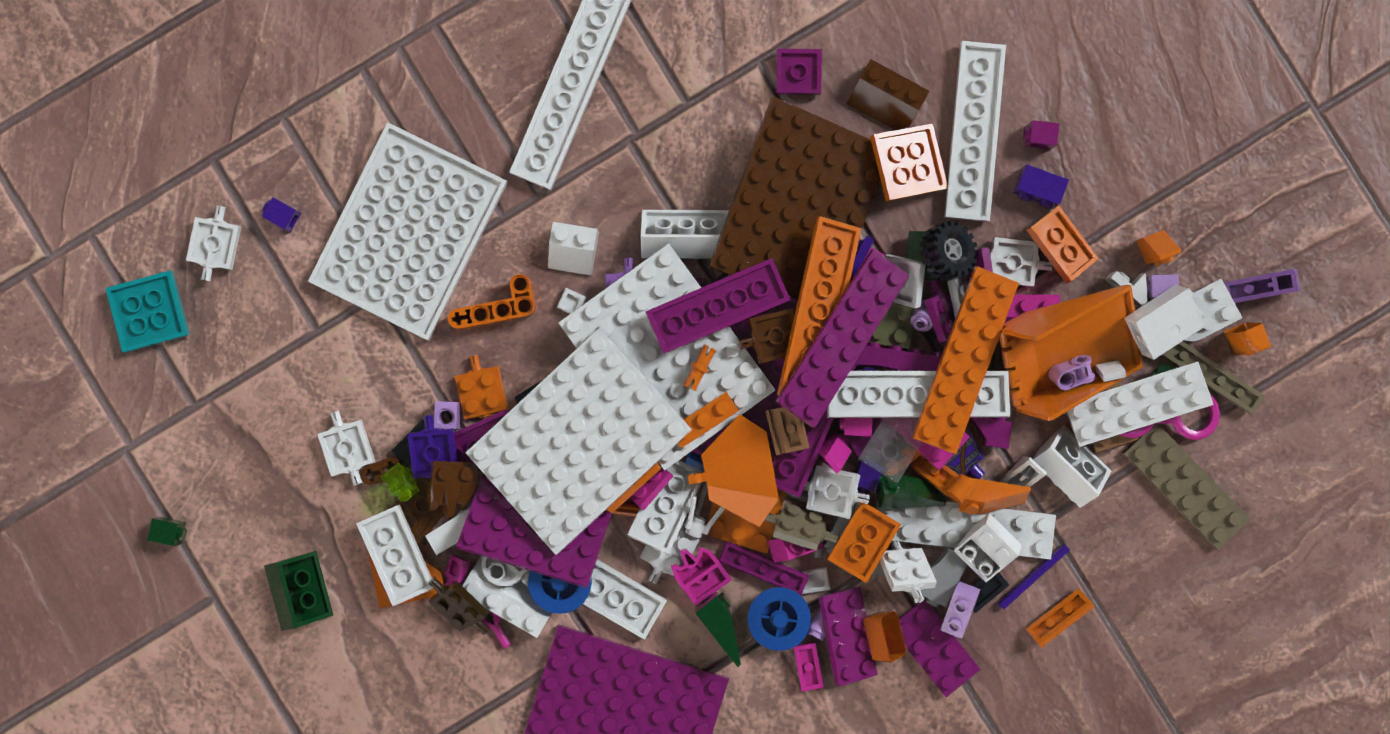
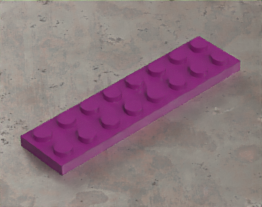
M875 249L870 250L775 402L809 426L816 427L909 275Z

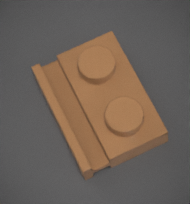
M784 407L766 411L776 455L809 448L804 423L801 419Z

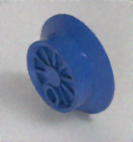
M532 571L529 572L528 588L533 600L542 609L556 614L568 613L580 607L587 599L592 586V577L588 588Z
M774 587L763 591L753 600L748 611V626L754 639L762 646L775 651L788 650L797 646L806 637L811 624V614L806 601L797 592L784 587Z

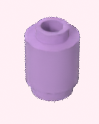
M924 300L921 301V307L914 309L911 317V325L919 331H928L933 326Z

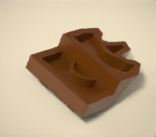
M431 460L430 482H428L427 487L429 511L436 510L439 505H442L444 517L449 518L454 516L457 504L460 509L465 510L477 487L478 466L474 462Z

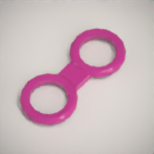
M1210 394L1214 405L1208 406L1209 420L1205 427L1199 431H1193L1184 426L1180 415L1154 424H1172L1175 431L1184 438L1191 440L1205 439L1214 432L1219 424V406L1213 395ZM1154 424L1119 435L1128 438L1141 437L1149 432Z

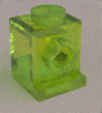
M398 463L381 476V479L388 483L390 494L398 497L400 501H407L420 491L415 478H413L412 471Z

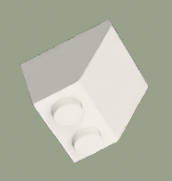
M553 222L549 241L548 269L592 276L599 235L598 229Z

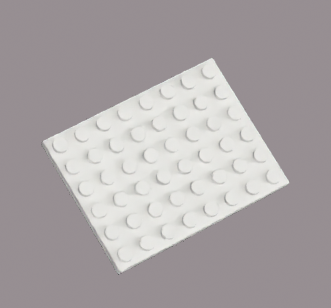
M387 122L308 282L429 341L508 181Z
M669 243L559 322L576 348L600 328L682 419L687 418L723 393H728L739 411L685 447L680 448L678 444L674 446L658 461L664 470L730 424L739 414L742 415L775 391L745 348L739 349V346L742 344H738L739 339L730 327L663 354L645 311L701 288ZM703 344L709 346L705 354L706 356L711 348L717 351L707 367L709 370L707 374L704 373L697 391H693L690 388L694 380H692L689 388L684 386L683 383L692 369V362L696 361Z
M599 328L478 440L466 454L554 554L558 555L690 433L692 429Z

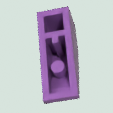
M1297 269L1224 282L1234 303L1301 291Z

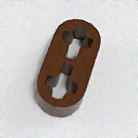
M397 457L378 461L362 469L360 474L361 480L367 485L378 484L399 476L403 472L404 465ZM390 461H392L393 464L397 463L398 468L395 469L396 473H393V471H384V468L390 466ZM369 469L372 472L379 470L381 473L374 476V481L366 476L369 474Z

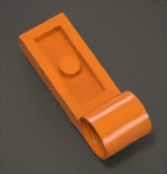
M922 455L910 466L914 472L958 504H962L976 488V485L967 476L957 474L946 465L938 470Z

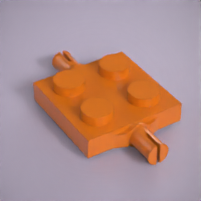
M478 355L470 356L472 370L465 374L454 376L464 419L474 417L485 419L499 411L509 409L499 366L481 368Z

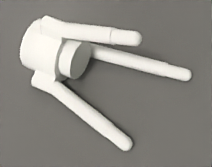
M705 482L696 511V497H692L688 520L685 525V532L696 538H701L703 534L708 535L710 528L725 509L720 507L707 525L705 524L706 519L699 516L708 489L707 482Z

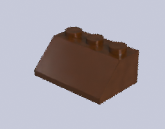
M870 59L846 104L894 130H901L910 127L929 90Z

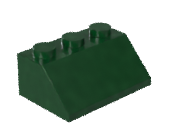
M317 551L264 565L281 631L295 629L333 616Z

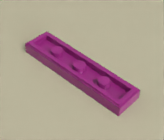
M726 541L719 558L720 563L777 587L791 589L799 595H802L810 576L780 562L774 563L768 557Z

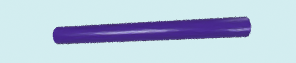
M1065 544L1059 547L1051 555V559H1046L1000 600L998 605L1003 610L1007 608L1066 555L1070 549Z

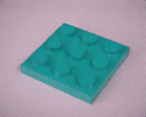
M169 270L105 288L122 353L190 335L173 271Z

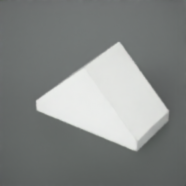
M1022 456L1000 482L1030 487L1043 478L1047 472L1031 457Z

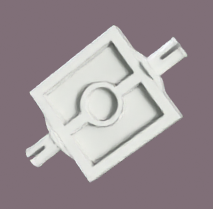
M216 205L214 218L203 219L195 217L186 261L204 266L201 280L211 281L213 268L233 270L241 226L229 224L223 220L226 209L223 206Z
M993 238L992 250L990 252L993 273L1018 282V286L1034 287L1035 275L1038 270H1052V267H1049L1052 266L1050 262L1039 261L1038 245L1035 242Z
M339 411L332 412L330 415L334 426L328 431L317 434L330 475L332 477L342 473H350L353 486L361 484L363 482L358 470L365 465L376 462L363 422L358 420L352 423H343Z
M816 465L814 477L810 482H806L803 489L808 491L806 509L850 519L855 502L868 504L869 501L865 499H870V496L858 493L859 474L842 470L836 474L831 468Z
M688 517L683 522L669 555L648 545L645 546L639 558L653 566L654 570L648 579L649 581L653 580L652 583L657 584L662 573L674 576L671 565H682L684 563L680 553L681 549L686 548L691 554L696 549L700 538L693 537L685 532Z
M892 540L890 544L893 550L885 551L880 560L891 591L911 592L915 603H918V601L921 603L924 600L921 590L935 588L937 583L922 548L903 549L900 541Z

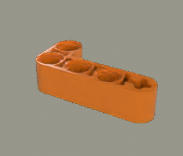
M523 274L514 275L510 280L512 298L454 309L448 315L449 324L453 328L464 330L532 316L536 311V301L531 280ZM520 279H524L527 282L526 288L522 291L516 289V282ZM523 301H529L531 304L530 310L526 313H522L520 310V304ZM507 305L509 308L508 314L500 317L498 314L499 307ZM484 309L487 316L483 321H478L476 314L479 310ZM458 314L463 317L470 316L471 320H462L461 325L455 322Z

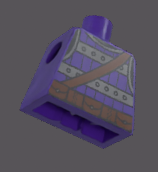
M966 427L965 433L970 437L958 449L957 454H954L945 465L959 475L968 473L971 478L980 479L985 472L977 463L984 458V455Z

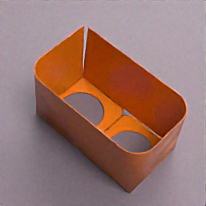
M1243 323L1223 332L1233 355L1251 356L1271 347L1263 323H1246V325Z
M876 612L863 619L873 660L891 663L906 654V646L897 612Z

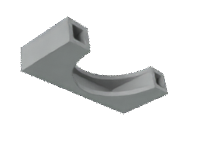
M855 502V504L853 505L850 518L852 517L853 513L858 507V502ZM836 516L829 532L839 534V539L850 519ZM824 540L823 545L827 548V553L830 554L835 543ZM945 547L940 556L929 564L937 581L935 588L921 590L922 595L927 598L926 602L937 608L939 605L947 606L967 566L954 550ZM880 562L872 573L877 578L879 574L886 577Z

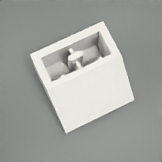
M988 513L971 528L954 548V552L987 582L1019 556L1022 544Z

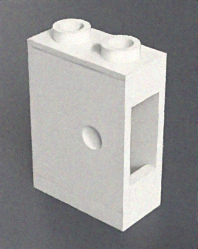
M1174 285L1124 318L1143 356L1154 360L1206 326L1202 319L1203 313L1196 306L1193 300L1195 296L1189 288Z

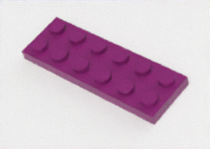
M771 258L647 310L645 313L663 354H666L789 302L790 298Z

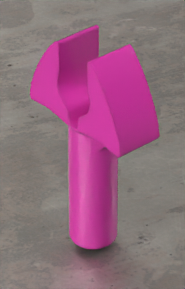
M491 612L494 616L493 622L488 621L487 617L481 621L493 630L502 647L508 648L511 642L500 626V620L503 618Z

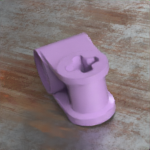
M1080 355L1071 360L1056 364L1049 370L1048 377L1050 381L1062 390H1070L1079 385L1090 383L1095 380V374L1092 372L1090 365L1092 359L1089 355Z

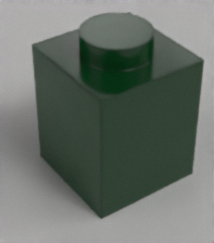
M164 517L152 518L147 541L171 546L182 544L187 535L186 522Z

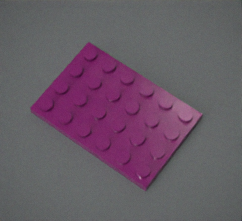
M483 473L456 548L588 588L612 513L605 510L558 555H555Z

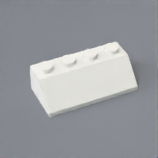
M642 210L641 258H649L669 243L679 258L711 259L729 210Z
M481 556L467 577L463 587L486 609L538 638L552 613L536 604L529 592L528 586L521 580L511 586H498L491 583L482 571L483 556ZM499 565L494 566L491 572L492 576L496 579L500 578L503 574L502 567Z

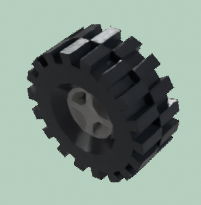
M946 221L929 228L926 231L927 233L921 237L924 239L919 245L923 247V250L919 251L920 256H924L922 263L923 265L927 264V272H933L932 277L935 279L940 277V281H951L965 276L973 271V266L977 264L978 260L974 259V257L978 256V251L974 249V247H977V243H973V234L967 233L969 229L966 226L961 228L962 223Z

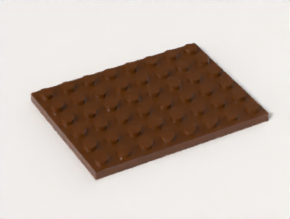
M771 97L708 267L731 276L772 258L789 297L798 300L816 218L821 216L855 227H863L880 181L871 140L779 98Z

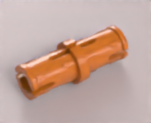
M703 344L696 361L692 362V369L683 383L684 386L689 388L692 380H694L690 388L693 391H697V387L704 373L707 374L709 370L707 367L717 351L711 348L706 356L705 354L709 346Z

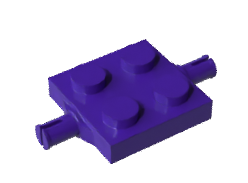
M433 415L423 416L425 429L420 432L408 433L407 435L413 478L425 477L430 479L431 460L458 461L454 428H434Z

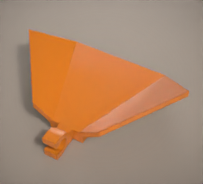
M739 414L701 455L705 472L689 474L688 480L689 485L706 481L710 501L760 527L779 499L767 431Z

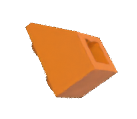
M1165 230L1136 240L1146 265L1154 263L1155 266L1168 263L1175 260L1174 255L1181 253L1180 247Z

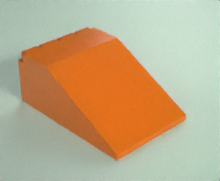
M1126 284L1027 311L1004 323L1002 331L999 333L1001 348H1004L1001 350L1004 368H1009L1005 371H1008L1011 406L1017 407V412L1052 421L1124 379L1104 382L1096 372V364L1118 360L1126 370V377L1143 367L1141 352L1124 319L1135 311L1132 286ZM1080 355H1089L1092 362L1090 365L1092 372L1095 374L1094 381L1079 385L1070 390H1062L1050 381L1048 373L1052 366Z

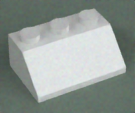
M1062 425L1040 447L1033 458L1047 472L1046 475L1080 508L1099 496L1112 472L1085 445L1078 447L1075 435L1065 425Z

